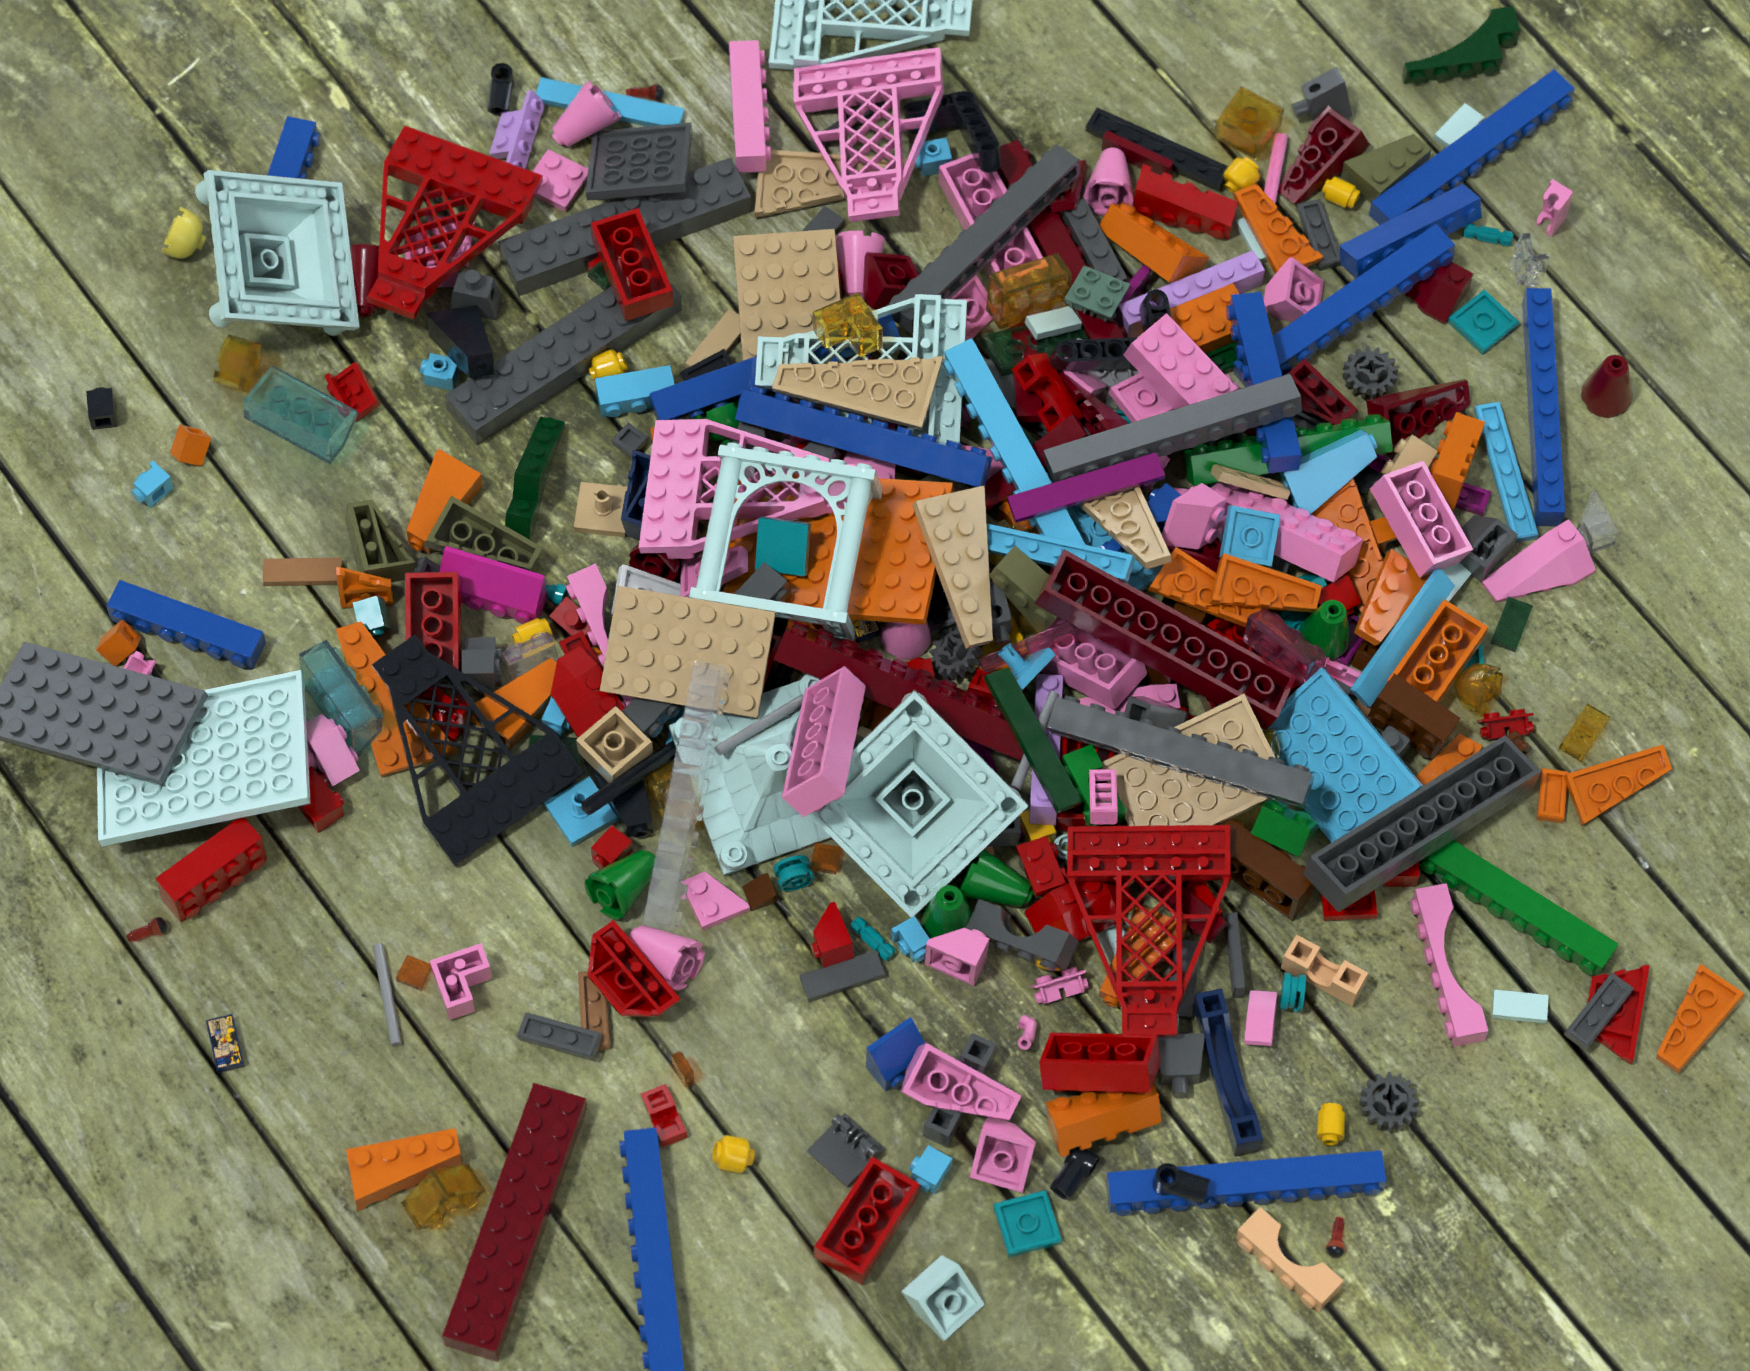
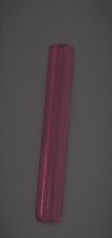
M1066 621L1017 642L1012 647L1021 657H1024L1075 635L1077 629L1076 626ZM999 651L979 659L981 662L979 664L980 668L984 673L1006 665L1004 660L997 655Z

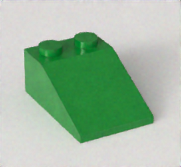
M1269 800L1262 806L1251 834L1300 857L1317 836L1320 827L1318 821L1313 820L1308 813L1294 811L1288 808L1286 803Z

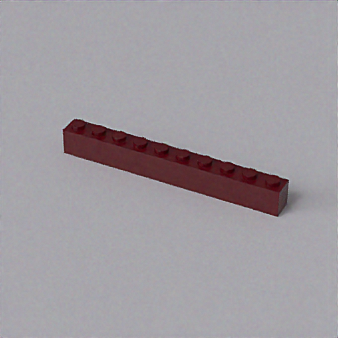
M1019 140L999 146L1002 167L997 173L1006 190H1008L1012 183L1017 182L1024 176L1026 170L1032 166L1029 151L1026 147H1022ZM1049 204L1026 227L1048 266V273L1067 307L1069 304L1064 299L1085 263L1081 248L1078 245L1075 246L1072 241L1073 236L1069 226H1064L1062 222L1061 211L1052 213ZM1073 308L1082 322L1079 331L1083 339L1126 338L1123 327L1121 325L1118 326L1115 319L1113 322L1109 320L1104 322V320L1096 317L1097 313L1092 317L1090 316V310L1085 314L1083 310L1080 311Z

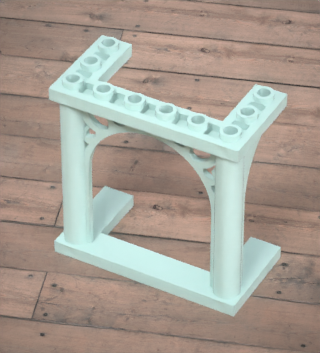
M728 443L727 446L720 445L718 456L721 460V466L696 588L691 587L689 598L776 612L775 617L821 624L825 630L832 632L835 638L854 641L855 629L847 609L866 512L872 498L881 500L883 489L876 470L872 469V466L863 463L851 466L846 465L845 461L838 459L826 462L820 461L821 458L813 455H805V458L795 457L794 453L788 451H779V454L770 453L768 449L763 447H753V450L745 449L741 444ZM756 468L760 473V480L757 483H751L746 478L753 479ZM764 468L769 472L775 470L776 474L773 477H768L765 474ZM794 473L800 474L797 479L792 477ZM818 477H820V480L828 479L824 485L816 484ZM739 480L747 487V490L743 493H738L741 485H738ZM841 481L846 484L845 490L837 496L828 494V489L833 483ZM779 482L803 484L821 494L831 506L837 523V539L823 609L720 592L735 517L745 500L762 487ZM848 498L847 503L843 502L844 509L837 507V502H842Z

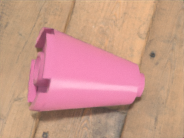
M589 80L583 85L552 129L555 133L552 134V137L560 146L565 144L569 147L617 122L622 116L619 111L615 113L611 109L614 105L596 84L592 86V81Z
M1107 148L1101 153L1084 190V199L1094 209L1093 212L1098 215L1105 216L1111 203L1122 204V202H1126L1130 205L1133 204L1134 194L1126 156L1122 150L1117 148Z
M846 231L839 233L838 238L835 237L844 295L850 299L851 303H864L866 300L863 293L865 254L867 252L883 253L885 238L871 232L870 237L863 236L864 231Z
M927 620L926 625L884 622L881 627L880 642L884 650L896 656L897 659L911 660L921 657L932 642V633Z
M645 925L634 928L629 935L631 941L673 990L679 991L688 986L684 982L689 977L694 979L703 964L705 952L701 950V947H704V945L697 940Z

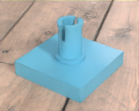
M1228 505L1219 557L1225 553L1258 565L1272 567L1280 515Z
M1009 643L997 655L1012 669L1013 676L1021 690H1023L1056 654L1048 647L1027 654L1022 658L1012 647V644Z
M590 776L544 802V807L571 847L618 821L616 814L609 804H606L591 815H587L582 811V801L599 790Z

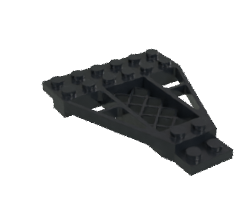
M416 634L372 664V668L388 689L422 826L436 845L442 849L453 866L459 864L585 773L553 729L432 653L430 654ZM447 679L451 685L440 684V682ZM463 681L508 711L494 721H488L460 682ZM434 687L432 701L418 699ZM437 688L452 690L450 704L435 702ZM455 691L466 706L453 704ZM412 703L411 712L409 713L405 707ZM415 703L431 705L429 719L413 717ZM434 706L449 708L447 722L431 720ZM452 709L468 712L466 725L450 723ZM471 713L482 728L469 726ZM513 713L545 733V736L518 755H513L494 730L497 724ZM404 721H406L435 761L419 774L415 772L403 725ZM416 722L428 724L426 735ZM431 724L446 727L444 740L429 738ZM449 727L465 730L463 744L447 741ZM468 730L484 733L482 746L466 744ZM486 735L490 737L498 749L485 747ZM432 743L443 745L442 757ZM446 746L462 748L460 762L444 759ZM465 749L481 751L479 765L463 763ZM484 752L499 754L497 768L482 766ZM502 755L507 761L503 766H501ZM448 765L459 766L458 777L454 775ZM462 767L478 769L476 783L460 781ZM435 768H440L460 796L429 817L426 815L418 780ZM481 770L493 772L479 782ZM463 786L472 787V788H470L469 790L466 791Z

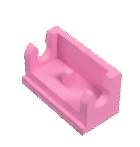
M1553 179L1544 193L1543 211L1538 216L1536 225L1539 226L1543 220H1549L1551 224L1548 226L1546 234L1551 237L1566 219L1573 196L1572 190Z

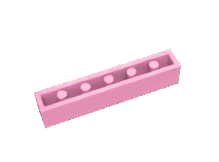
M759 40L729 41L736 168L739 173L766 171V161H771L770 146H765V142H770L769 127H764V122H768V107H763V103H767V89L762 88L761 85L766 84L765 69H760V65H765L764 50H759Z

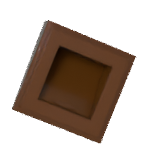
M1364 640L1356 651L1352 666L1363 671L1380 646H1374Z
M768 873L762 874L742 886L751 911L777 903V895Z

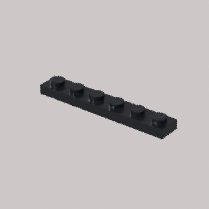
M1098 107L1086 125L1085 131L1102 139L1106 131H1110L1172 160L1173 171L1217 191L1220 190L1225 181L1223 173L1228 168L1227 165Z

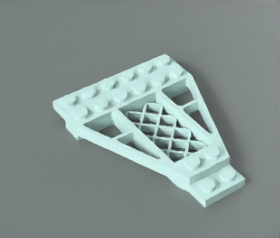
M776 0L769 68L794 70V68L876 57L942 41L945 38V34L969 36L972 0H915L911 4L907 0H888L886 2L884 0H875L880 6L874 11L867 6L873 0H852L855 5L849 9L842 4L846 0H830L831 3L825 6V0ZM900 2L905 8L896 13L891 6ZM921 4H922V15L915 9V8H917L918 6H920ZM837 7L842 14L834 19L829 12ZM861 9L867 16L859 21L853 14ZM884 11L891 16L885 22L878 17ZM908 13H911L916 18L910 24H907L902 19ZM824 35L854 37L856 39L855 52L821 60L819 59L821 38ZM862 38L899 40L859 50Z
M915 294L914 298L811 332L796 333L787 337L758 336L755 386L772 389L779 364L809 363L810 357L816 364H827L834 357L840 363H852V361L859 360L860 358L862 360H869L865 354L872 348H876L882 354L879 359H893L891 355L896 350L902 349L908 355L904 360L920 357V359H933L934 357L943 356L944 362V351L965 342L967 300L941 299V295ZM914 308L913 338L877 336L879 318ZM869 321H874L872 336L831 335ZM820 346H825L830 351V354L820 361L813 352ZM846 347H850L856 353L848 362L839 355ZM942 362L922 431L910 427L908 429L913 430L912 435L919 437L922 436V433L937 436L936 441L946 444L947 440L960 443L962 397L959 396L954 383L957 382L953 375L949 376ZM815 403L814 407L824 410L826 405ZM839 409L840 415L848 417V412ZM868 417V420L863 419V421L872 423L873 418Z

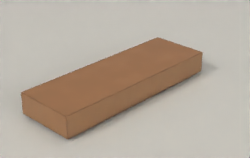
M342 557L263 559V585H338L336 567L343 566Z
M588 971L578 972L581 1027L600 1032L603 1035L598 1050L610 1049L607 999L588 978Z

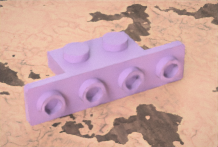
M533 90L527 91L522 110L501 113L489 153L496 159L507 158L506 162L524 169L529 159L545 105Z

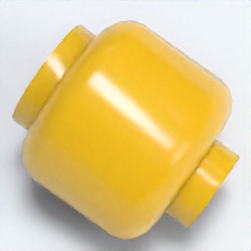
M1247 157L1243 159L1235 158L1223 173L1226 181L1224 186L1233 194L1235 191L1252 186L1260 179L1258 172L1260 168Z
M613 349L593 357V367L589 368L594 382L595 378L623 374L629 370L622 353H617Z
M725 1135L720 1141L715 1142L712 1161L716 1163L719 1170L742 1173L747 1168V1165L753 1164L754 1149H750V1143L746 1138Z

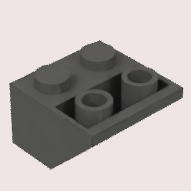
M1474 515L1462 527L1473 550L1460 563L1472 573L1473 577L1482 582L1513 550L1518 534L1497 518Z
M1129 696L1124 712L1131 715L1130 719L1139 722L1141 718L1155 722L1156 727L1166 729V726L1176 727L1186 722L1189 714L1187 711L1145 696Z

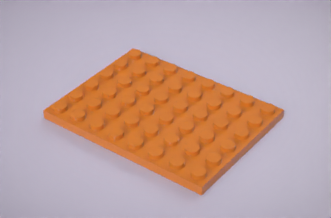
M795 474L792 475V477H793L794 479H797V478H798L797 475H795ZM879 478L883 489L881 500L872 498L866 512L847 613L850 619L926 625L937 570L912 504L917 500L953 493L955 488L953 483ZM779 484L771 492L777 495L785 488ZM791 494L782 502L794 501L796 498ZM764 495L757 502H768L771 499ZM834 513L792 520L811 523L808 575L798 576L778 573L788 581L791 589L785 603L823 609L837 539V523ZM741 519L740 525L757 519ZM758 532L736 539L734 547L742 546L748 551V572L727 582L724 593L734 594L756 571Z

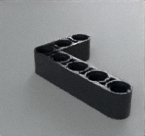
M959 91L943 95L928 132L957 126L979 169L987 173L998 171L1002 167L999 142L974 95L969 91ZM932 98L906 104L904 106L905 119L925 117ZM920 128L906 131L910 134H918Z
M1159 289L1149 291L1139 306L1143 333L1166 313L1171 317L1167 295ZM1150 302H1154L1158 308L1152 306ZM1138 337L1064 340L1059 342L1049 357V362L1053 369L1057 371L1134 369L1135 367L1123 354ZM1108 351L1114 352L1117 357H1113ZM1084 352L1090 353L1092 358L1087 357ZM1059 353L1065 354L1068 359L1062 358Z

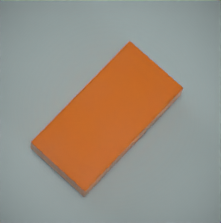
M1541 769L1536 820L1563 823L1567 792L1564 775L1568 773L1567 771Z

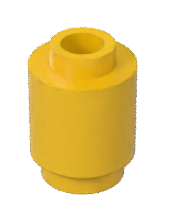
M1335 176L1332 180L1327 179L1322 189V193L1325 194V200L1345 209L1347 207L1353 209L1361 193L1360 190L1356 189L1355 185Z
M536 618L514 628L515 633L512 634L517 649L522 648L524 652L548 642V639L553 637L550 626L545 618L540 620Z
M1337 1103L1322 1104L1321 1110L1318 1111L1317 1139L1327 1146L1338 1145V1142L1344 1140L1345 1112L1343 1111V1106Z

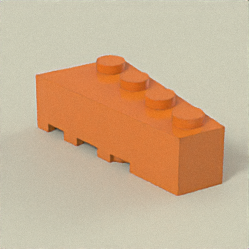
M1126 202L1110 204L1099 225L1104 235L1166 281L1173 283L1203 271L1210 257L1160 227L1150 218L1136 212L1135 207Z
M1456 412L1453 422L1447 421L1443 435L1447 436L1446 440H1440L1437 448L1439 458L1433 459L1429 470L1452 512L1455 509L1485 425V421Z
M1154 1084L1151 1092L1142 1094L1134 1092L1108 1093L1106 1091L1084 1092L1078 1096L1058 1097L1053 1101L1046 1102L1048 1127L1060 1158L1069 1155V1150L1079 1146L1081 1150L1092 1147L1091 1142L1103 1138L1106 1141L1115 1139L1121 1131L1125 1130L1128 1133H1133L1162 1122L1159 1094Z
M456 1128L346 1149L358 1212L376 1201L381 1202L390 1198V1195L403 1189L408 1190L423 1180H430L463 1165Z

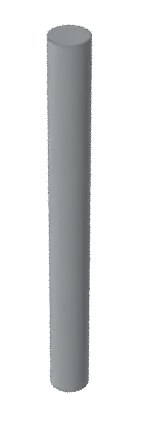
M1054 691L1049 692L1038 718L1044 732L1056 698L1060 696ZM1024 754L1010 786L1018 791L1021 790L1030 768V764Z
M799 695L716 745L715 750L717 754L721 756L802 706L803 695Z
M382 943L373 945V952L390 1043L392 1047H397L402 1042L384 946Z

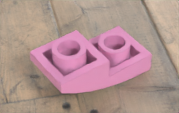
M1250 990L1245 1044L1272 1046L1278 1001L1277 992Z

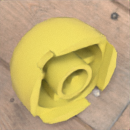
M180 206L177 212L182 215H177V218H174L164 242L165 245L169 244V246L161 250V253L177 259L191 256L196 249L201 250L206 240V236L202 235L203 224L201 219L192 211Z

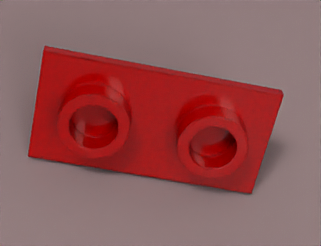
M1525 709L1509 711L1510 716L1500 717L1499 712L1483 714L1484 719L1476 720L1477 723L1483 722L1484 726L1480 728V737L1486 738V740L1501 738L1505 735L1504 727L1509 728V734L1518 731L1520 735H1529V732L1534 731L1532 721L1528 722V716H1534V713L1526 714Z

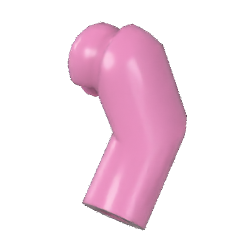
M1023 1015L1018 1023V1027L1025 1031L1018 1040V1046L1023 1050H1027L1035 1041L1037 1022L1033 1017L1031 1019L1028 1015Z

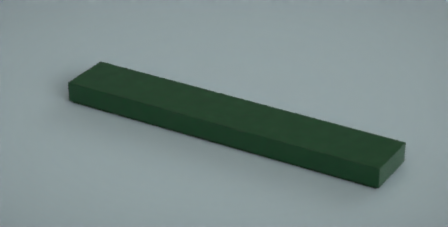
M1007 667L987 674L984 681L1055 812L1058 814L1079 806L1082 800L1010 668Z

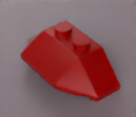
M581 646L557 659L550 693L577 738L615 706L621 712L625 709L617 694L600 691L603 672Z
M1076 882V887L1088 915H1114L1116 913L1115 882ZM1069 883L1051 890L1024 911L1034 934L1038 933L1046 925L1070 933L1079 942L1091 937ZM1128 887L1126 891L1131 895L1132 891L1130 887ZM1123 894L1122 912L1127 908L1129 902ZM1112 922L1092 923L1096 934L1116 926Z
M614 920L592 935L588 978L620 1016H660L681 1001L680 997Z

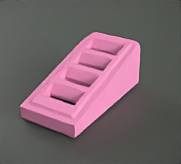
M1116 769L1089 770L1090 823L1116 824L1118 813ZM1095 781H1111V783L1095 784Z

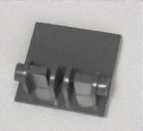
M844 1113L842 1116L837 1114L832 1119L831 1123L833 1125L807 1152L841 1183L848 1187L864 1170L871 1157L876 1158L885 1148Z

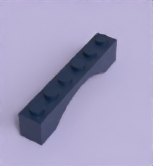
M1222 988L1196 993L1193 1008L1200 1033H1204V1048L1233 1155L1237 1156L1260 1151L1263 1136L1257 1114L1248 1096L1240 1071L1229 1013Z

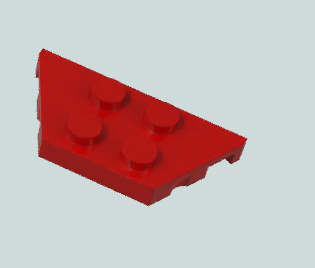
M1642 965L1639 969L1630 971L1624 969L1613 973L1634 989L1595 1039L1628 1064H1632L1634 1060L1650 965ZM1609 975L1592 976L1587 1003Z

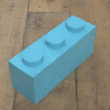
M671 366L595 378V388L601 417H617L623 413H640L646 409H651L652 406L648 398L649 394L674 385Z

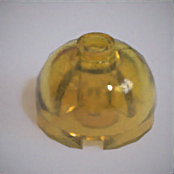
M1486 663L1472 664L1462 674H1458L1454 687L1457 689L1458 701L1466 711L1480 717H1484L1483 714L1491 712L1492 708L1487 706L1492 698L1497 701L1502 687L1503 673L1498 672L1501 670L1500 667Z

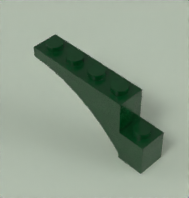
M1514 6L1490 9L1487 20L1473 34L1456 46L1425 59L1406 62L1402 73L1403 83L1421 84L1427 81H1444L1449 78H1468L1472 75H1491L1500 72L1503 61L1500 46L1510 47L1517 44L1521 31Z
M540 416L514 473L513 497L506 512L505 526L531 540L536 529L545 485L565 426V421L556 420L552 417Z

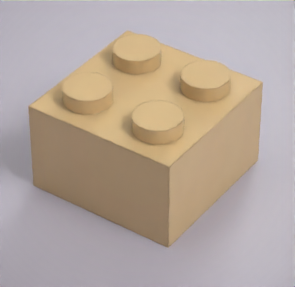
M616 706L576 739L578 753L608 783L653 754L652 741Z

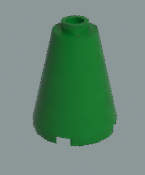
M1337 600L1324 602L1300 626L1298 634L1299 644L1314 660L1320 661L1322 657L1325 659L1329 657L1331 661H1334L1345 653L1350 645L1351 634L1346 609Z
M985 849L964 868L961 875L964 882L962 886H957L964 898L980 899L1021 907L1023 903L1028 904L1033 894L1028 880Z
M639 850L591 873L584 882L585 890L593 904L598 902L603 907L600 911L611 919L619 920L627 914L657 872V858L649 851Z
M944 886L938 890L924 908L921 915V926L930 939L965 928L972 915V910L957 887Z

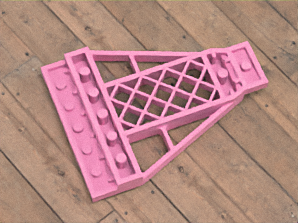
M940 47L794 68L795 82H793V94L797 113L848 201V217L850 222L900 215L899 201H901L944 94ZM933 95L925 117L901 119L900 101L902 99ZM887 101L881 108L875 105L876 102ZM862 105L857 111L850 108L851 106ZM892 107L893 116L887 113ZM838 108L839 128L834 130L815 132L805 115L806 112ZM870 109L875 114L868 120L863 115ZM883 117L888 122L880 128L876 123ZM859 121L864 125L856 132L851 127ZM893 127L894 136L888 133ZM920 128L904 167L902 132ZM871 129L876 134L869 140L864 135ZM884 137L889 142L881 148L876 144ZM840 140L841 176L821 142ZM860 141L865 145L857 152L852 147ZM894 147L895 156L889 153ZM872 149L877 154L869 160L865 155ZM885 157L891 162L883 169L877 164ZM861 161L865 166L858 172L853 167Z
M707 419L656 420L639 540L640 553H666L668 559L694 558V553L704 550L706 537L696 540L699 520H710L713 503L706 502L715 495L717 484L712 486L708 481L719 475L721 466L719 456L707 457L710 432L740 441L739 444L745 449L746 444L766 448L775 453L788 451L794 453L795 457L805 458V455H813L821 458L820 461L830 462L829 458ZM756 468L754 478L747 479L751 483H757L760 480V473ZM764 468L766 475L769 474L771 477H773L776 474L775 470H772L773 472H769L767 469ZM818 477L816 484L824 485L828 479L820 480V477ZM841 481L833 483L828 489V494L831 496L841 494L845 490L846 484ZM787 482L770 484L757 490L741 505L734 520L730 541L758 532V518L761 516L794 520L796 518H813L834 512L826 499L808 486L794 482L791 484ZM740 484L741 488L738 493H743L747 490V487ZM779 484L785 488L777 495L771 492ZM703 486L708 489L704 494H702ZM791 494L796 498L794 501L782 502ZM764 495L771 499L768 502H757ZM848 498L842 502H837V507L844 509L843 502L847 503ZM737 519H757L736 526Z

